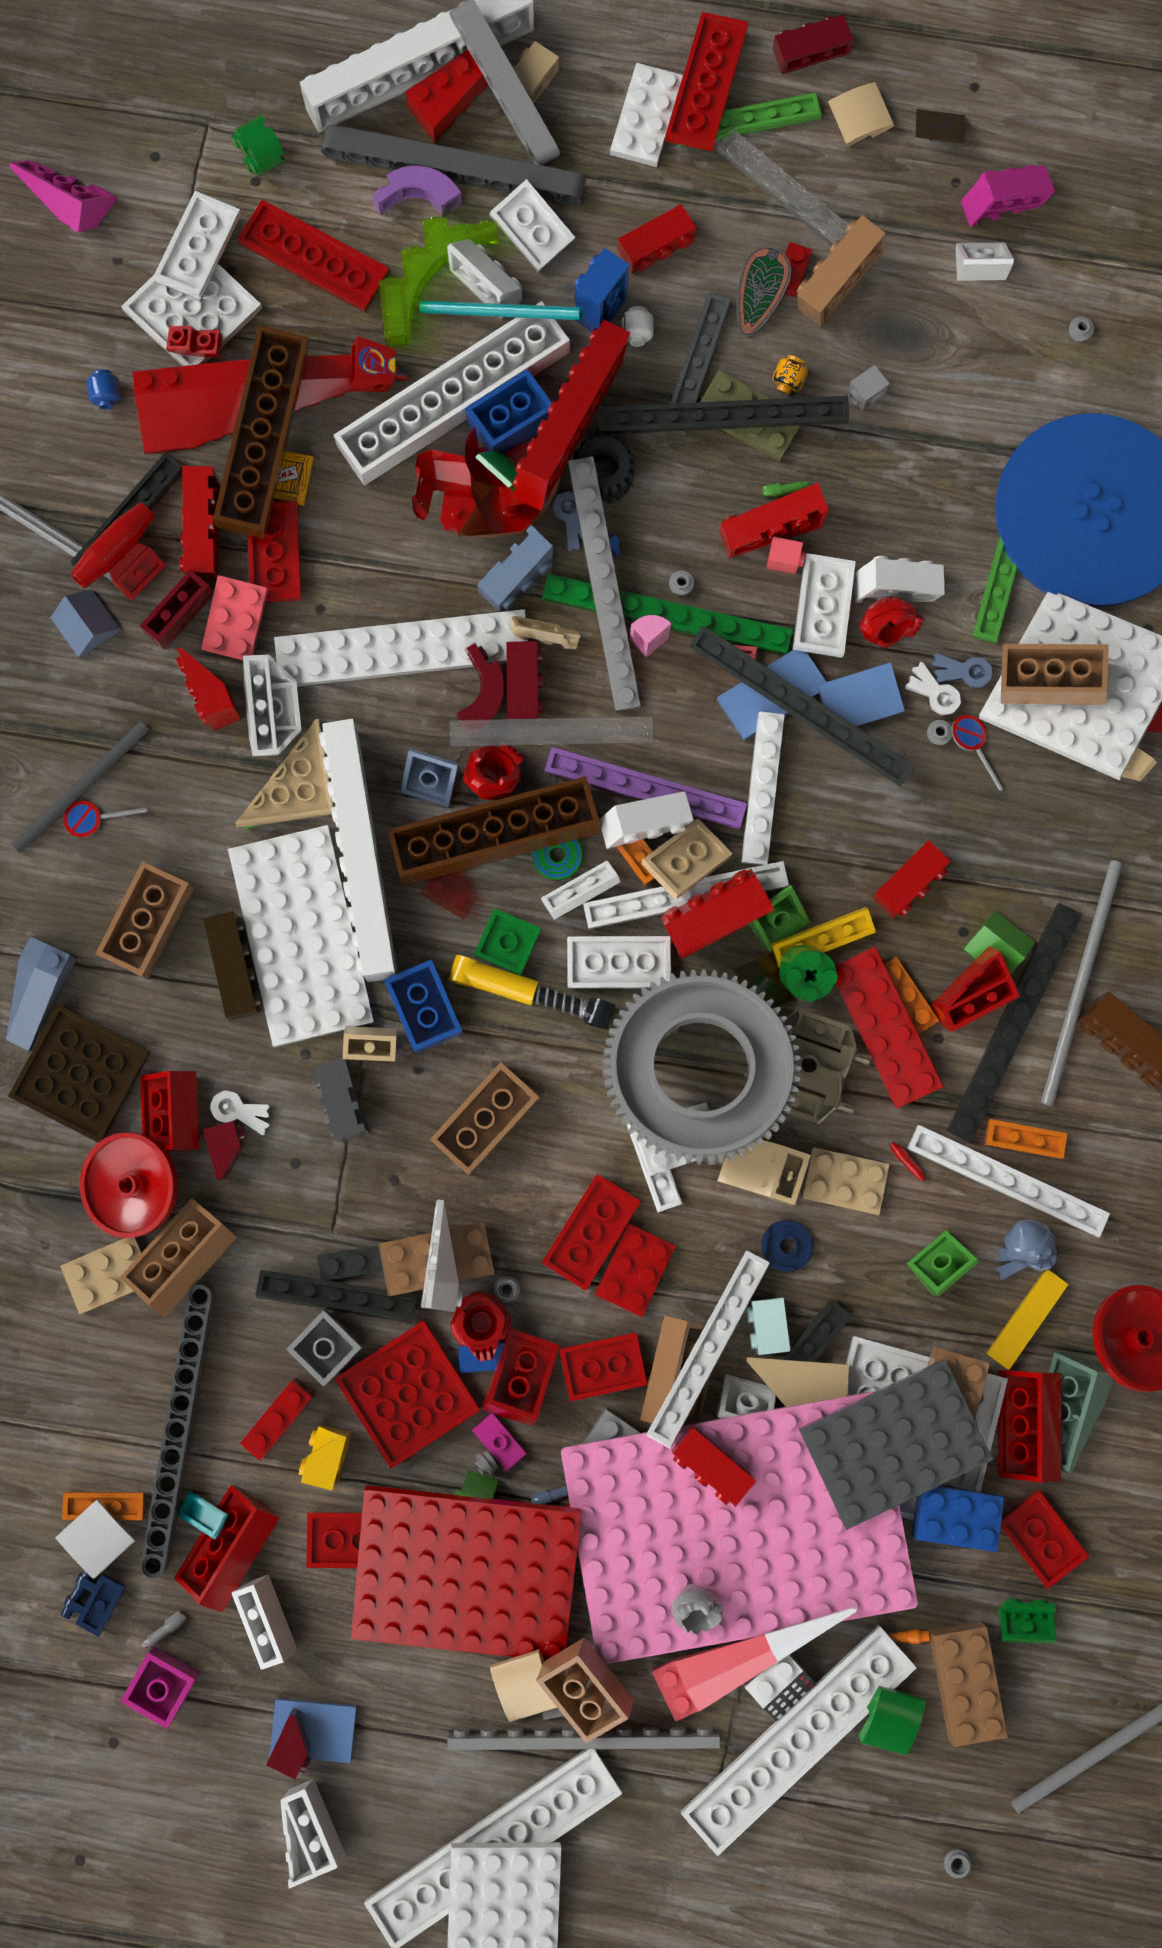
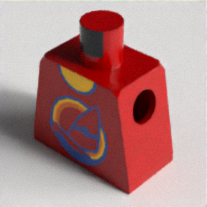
M357 336L351 346L349 391L387 392L395 379L406 381L408 367L395 364L396 352L393 348Z

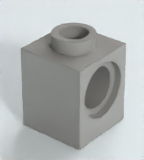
M873 365L850 382L848 396L854 405H858L863 411L886 394L889 382L878 368Z

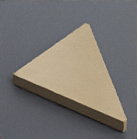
M319 719L314 720L313 724L300 738L283 763L276 769L266 785L255 796L241 817L238 818L236 828L332 815L331 807H333V802L327 787L329 778L324 768L323 757H325V753L320 743L319 732H321Z
M746 1357L748 1364L785 1407L848 1396V1364Z

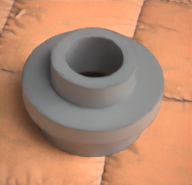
M1076 317L1069 325V334L1077 342L1088 340L1094 332L1092 321L1086 317ZM1078 326H1083L1086 330L1082 331Z
M686 571L673 573L669 580L670 590L678 596L689 594L694 587L692 575ZM679 579H684L686 581V584L684 586L678 585L677 581Z
M944 720L933 721L927 728L929 741L935 745L948 743L952 737L950 724ZM937 728L943 729V736L937 735Z
M510 1276L499 1278L494 1285L495 1296L505 1303L514 1301L520 1293L518 1281ZM503 1285H511L512 1292L504 1294L502 1292Z
M487 1451L475 1455L477 1461L474 1464L483 1476L487 1474L489 1477H492L498 1466Z
M953 1849L944 1857V1868L951 1877L963 1878L971 1870V1859L965 1851ZM955 1859H961L959 1867L952 1865Z

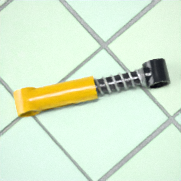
M461 955L455 956L448 980L453 983L471 988L474 987L530 1006L535 1001L537 1005L541 1003L545 1007H553L554 1010L560 1009L563 1013L566 1011L570 1012L572 1016L576 1014L584 1019L583 1023L604 1030H608L615 1004L599 998L591 997L590 1000L577 999L574 995L571 997L567 996L565 992L561 994L557 990H549L548 987L542 988L539 981L481 964L474 959Z

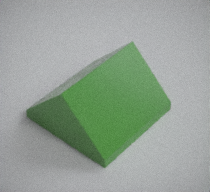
M791 885L770 899L774 908L773 911L748 924L769 952L772 951L771 943L794 935L810 923Z
M994 910L964 947L963 951L976 960L989 946L1001 952L1011 974L1026 958L1035 941Z
M944 1231L912 1258L907 1265L932 1295L939 1296L979 1261L948 1231Z

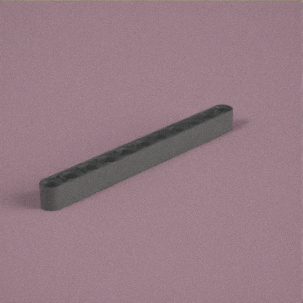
M328 125L326 127L321 148L324 156L334 160L391 171L407 166H425L443 173L453 183L508 194L512 193L527 179L544 201L570 206L581 204L586 178L582 174L573 171L337 125Z
M207 1284L193 1286L189 1290L140 1564L142 1574L150 1579L162 1575L168 1569L171 1559L216 1299L214 1289ZM200 1289H204L208 1294L207 1301L203 1304L199 1303L196 1299V1293ZM195 1315L200 1316L203 1320V1326L200 1330L194 1329L191 1325L192 1318ZM190 1342H194L198 1346V1353L195 1357L190 1356L187 1352V1345ZM186 1368L190 1369L194 1374V1379L191 1383L185 1382L182 1378V1373ZM180 1395L186 1396L189 1400V1406L186 1410L181 1409L177 1404ZM175 1422H179L184 1426L185 1431L182 1436H177L173 1432ZM170 1449H175L179 1452L180 1459L178 1463H173L169 1460L168 1453ZM166 1476L174 1479L175 1487L173 1490H169L164 1486L163 1480ZM161 1503H165L170 1507V1515L168 1517L160 1514L159 1505ZM156 1530H160L165 1534L166 1540L164 1544L155 1541L154 1533ZM150 1558H157L160 1561L161 1568L159 1571H155L150 1567Z

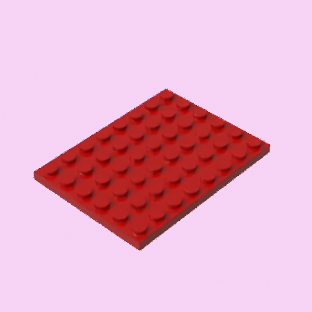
M366 1485L363 1498L351 1639L517 1657L540 1650L544 1660H548L566 1649L581 1509Z

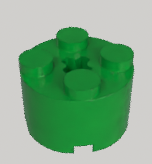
M262 115L234 129V134L230 135L234 146L237 149H241L245 157L242 161L248 172L253 171L258 176L265 174L286 161L285 158L280 157L284 152L271 127L266 129L263 125L266 119Z
M796 945L790 948L780 961L779 978L782 984L795 997L807 1002H814L825 997L832 990L838 978L831 958L812 945ZM809 969L810 973L806 976L805 971Z

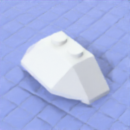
M270 655L243 656L244 692L252 755H279L301 732L296 680L276 663Z

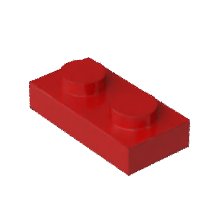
M789 242L785 256L790 263L791 277L784 294L796 297L797 289L800 286L813 249Z

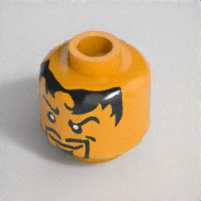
M792 355L779 360L772 376L773 382L778 385L777 390L779 392L790 395L792 391L799 392L802 390L809 374L804 360Z

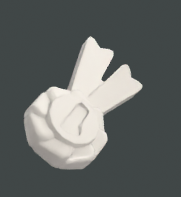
M920 662L918 667L912 668V672L919 679L910 676L909 683L905 688L929 697L931 709L940 716L953 714L961 704L959 691L950 685H939L923 662Z
M222 1091L213 1097L210 1110L216 1120L227 1123L239 1119L261 1135H265V1129L270 1124L255 1116L268 1118L269 1113L267 1111L270 1108L269 1105L243 1104L238 1094L230 1091Z

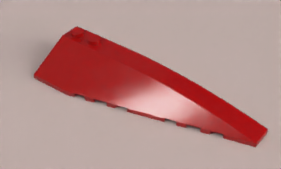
M350 355L307 356L294 413L303 407L318 405L320 401L334 397L335 399L343 396V393L349 391ZM250 359L132 372L144 453L154 454L165 451L196 449L203 446V443L212 440L215 442L233 433Z

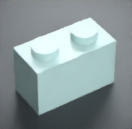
M784 1298L750 1301L751 1307L746 1308L748 1323H753L754 1333L750 1334L751 1349H756V1354L758 1355L790 1351Z

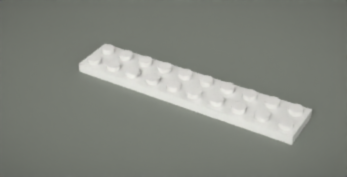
M525 610L274 637L276 660L296 680L297 687L474 667L464 650L476 643L477 647L482 646L489 658L486 660L488 665L496 660L499 664L507 663L506 642L528 641L513 635L509 626L511 616L525 618Z
M879 1625L876 1626L789 1711L772 1724L681 1810L682 1816L713 1852L719 1856L869 1714L867 1706L879 1686L894 1690L916 1669V1666Z
M585 1749L365 1900L364 1904L390 1947L399 1948L449 1914L451 1843L553 1842L622 1795V1790L596 1749Z

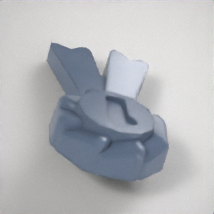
M567 491L556 496L553 503V511L558 520L566 522L568 552H571L573 549L580 550L577 534H579L582 543L583 539L574 493Z
M938 653L934 654L935 660L931 665L947 669L934 671L938 684L962 679L970 688H982L992 678V666L984 658L971 657L965 663Z
M1056 1247L1053 1248L1052 1254L1047 1259L1041 1258L1037 1264L1010 1259L1006 1256V1249L1000 1248L998 1249L1000 1256L997 1262L1011 1263L997 1267L996 1271L1000 1273V1280H1004L1028 1266L1038 1272L1050 1270L1057 1261Z

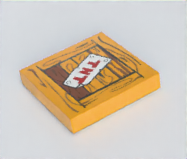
M285 452L274 501H297L299 506H305L314 463L313 456Z

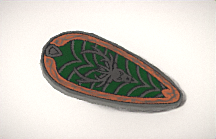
M762 247L756 249L748 255L743 264L739 279L736 312L740 332L746 337L753 335L768 321L784 296L790 282L791 267L789 260L783 252L776 248Z

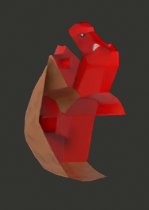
M475 425L465 441V456L432 449L418 454L415 464L418 485L416 495L412 496L413 512L417 518L424 521L429 513L433 491L438 490L444 492L440 522L443 524L444 530L456 532L458 537L493 538L525 534L531 525L535 528L544 516L558 489L560 478L542 511L515 499V492L475 458L478 453L487 451L485 447H479ZM529 443L519 444L505 454L518 464L521 457L526 458L528 455L526 451Z

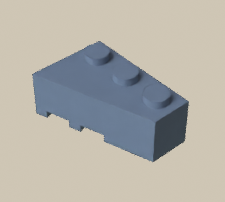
M532 525L526 530L529 533L527 538L519 546L514 543L510 548L512 553L504 561H498L478 583L479 594L498 612L510 609L516 603V597L521 592H528L535 584L534 580L539 575H546L553 567V546Z

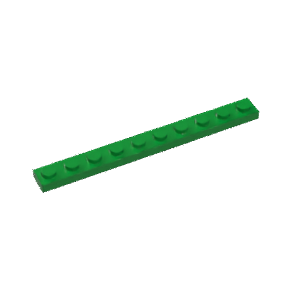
M552 574L547 575L542 596L543 601L596 613L591 583ZM619 590L623 616L626 620L636 621L644 616L656 615L665 618L671 623L670 630L697 635L701 627L705 626L731 644L757 647V650L783 656L787 654L792 629Z

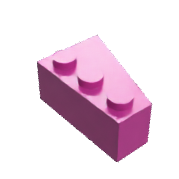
M1028 165L1018 169L1010 167L1003 171L995 172L994 170H988L980 175L979 180L961 200V204L969 226L973 227L978 225L980 219L986 217L996 220L1000 218V213L1009 210L1016 214L1042 206L1055 190L1046 165Z

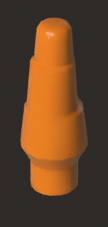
M912 1629L888 1635L893 1642L909 1644L930 1642L929 1630Z

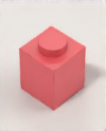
M773 537L766 569L796 574L798 566L803 567L806 552L801 551L803 542Z

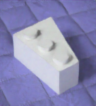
M877 556L854 573V603H862L864 598H877L878 601L892 596H897L906 602H933L945 594L944 566L934 564L933 561L911 562L909 558L890 560L887 556Z

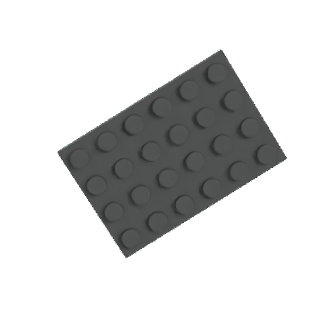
M945 1359L798 1428L846 1530L993 1460Z

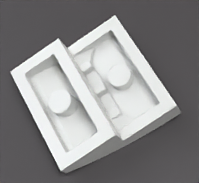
M96 1500L55 1537L93 1579L136 1541L121 1522L112 1516L100 1500Z

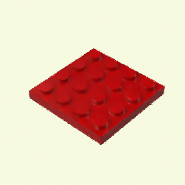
M424 1320L334 1378L390 1469L481 1410Z

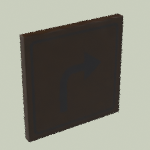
M917 109L915 137L930 139V141L941 140L943 143L945 141L964 143L965 115Z
M772 953L733 969L739 984L746 980V988L750 989L755 985L757 986L755 994L758 995L765 992L763 1000L765 1002L770 999L773 1000L772 1009L794 1000L791 992L784 987L779 978L780 969Z

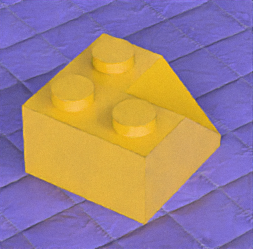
M322 1424L318 1426V1430L313 1429L309 1445L313 1446L312 1452L305 1459H302L298 1474L303 1475L301 1483L332 1491L339 1484L352 1432Z

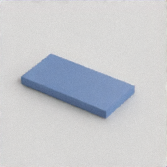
M793 650L767 666L768 669L812 698L820 694L817 685L826 683L807 652ZM743 682L717 697V701L744 741L756 734L759 711L784 714V716L788 714V712Z

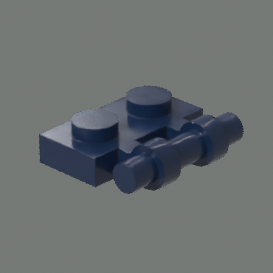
M84 1570L78 1574L75 1580L77 1584L71 1595H67L63 1602L65 1606L60 1615L70 1619L74 1611L79 1613L80 1616L75 1625L99 1637L127 1586L104 1573L100 1576L98 1582H95ZM85 1589L92 1592L86 1604L80 1601Z

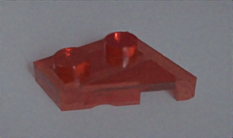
M460 871L427 880L420 892V895L462 920L466 918L477 900V897Z

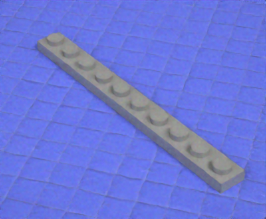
M592 456L568 461L615 712L640 707V700L594 458Z
M544 1727L536 1728L535 1732H524L523 1728H509L508 1732H497L496 1728H483L481 1732H470L468 1728L454 1729V1732H449L448 1750L720 1748L718 1731H713L712 1727H698L697 1731H686L685 1727H671L670 1731H659L657 1727H645L643 1731H632L630 1727L616 1728V1731H607L588 1743L584 1742L573 1727L563 1728L562 1732H551L550 1728Z

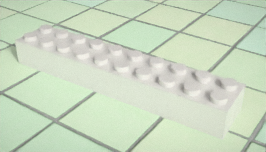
M474 0L500 46L534 31L533 0ZM450 11L441 12L427 22H420L414 28L404 33H397L383 43H376L370 49L362 53L353 54L347 60L338 64H332L326 70L309 75L303 81H300L305 108L318 133L325 131L328 125H337L404 93L468 50L452 22L449 14Z
M542 301L539 302L538 304H536V305L545 306ZM514 318L334 434L336 445L365 486L466 420L465 408L523 371L528 369L531 375L535 376L570 353V340L555 319Z
M353 719L323 723V732H319L321 747L324 749V753L327 754V757H323L325 772H327L328 778H331V781L327 782L329 796L332 798V802L335 803V806L331 807L332 817L336 827H339V831L335 832L336 842L340 852H343L344 855L339 857L341 871L344 872V876L348 880V882H343L345 896L348 897V901L352 905V907H347L349 921L356 929V932L352 933L354 948L360 954V958H356L357 971L368 983L381 981L398 974L358 730Z

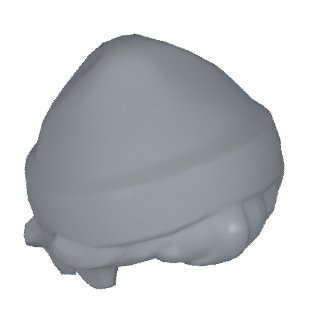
M686 1585L671 1604L672 1614L677 1626L683 1628L687 1633L691 1631L692 1634H697L701 1630L704 1632L720 1624L723 1617V1605L719 1602L718 1597L703 1586Z

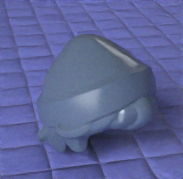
M1033 1219L1019 1220L1005 1235L1006 1256L1013 1260H1023L1037 1264L1041 1258L1047 1259L1052 1254L1056 1244L1055 1235L1052 1234L1049 1227L1043 1222Z

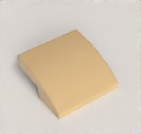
M876 82L854 88L828 101L848 147L869 135L874 138L894 127Z
M540 1650L490 1666L499 1700L509 1722L557 1708L536 1681L541 1666L545 1661Z

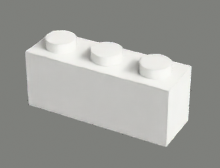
M269 1575L248 1581L232 1592L261 1670L283 1663L298 1651Z

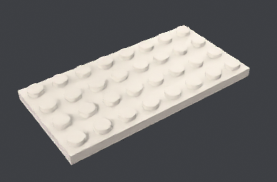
M328 825L229 848L228 852L273 1047L344 1031L345 1026L360 1027L375 1023L364 977H361L357 971L356 958H359V954L353 946L352 924L349 921L347 903Z

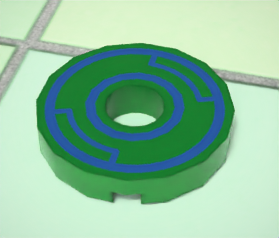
M578 840L532 852L534 867L548 880L561 881L569 879L577 872L582 863L583 853ZM561 849L565 854L563 860L554 862L550 858L551 851Z

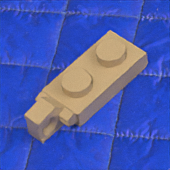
M511 616L509 622L513 635L519 639L528 640L533 638L548 645L553 643L562 644L564 649L577 648L580 638L578 631L561 628L558 624L518 616Z

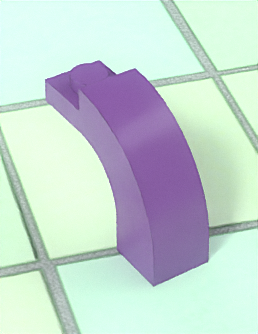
M407 166L387 174L388 185L380 187L373 195L374 207L380 215L408 198H422L430 202L442 218L462 205L461 191L453 181L443 173L425 166Z

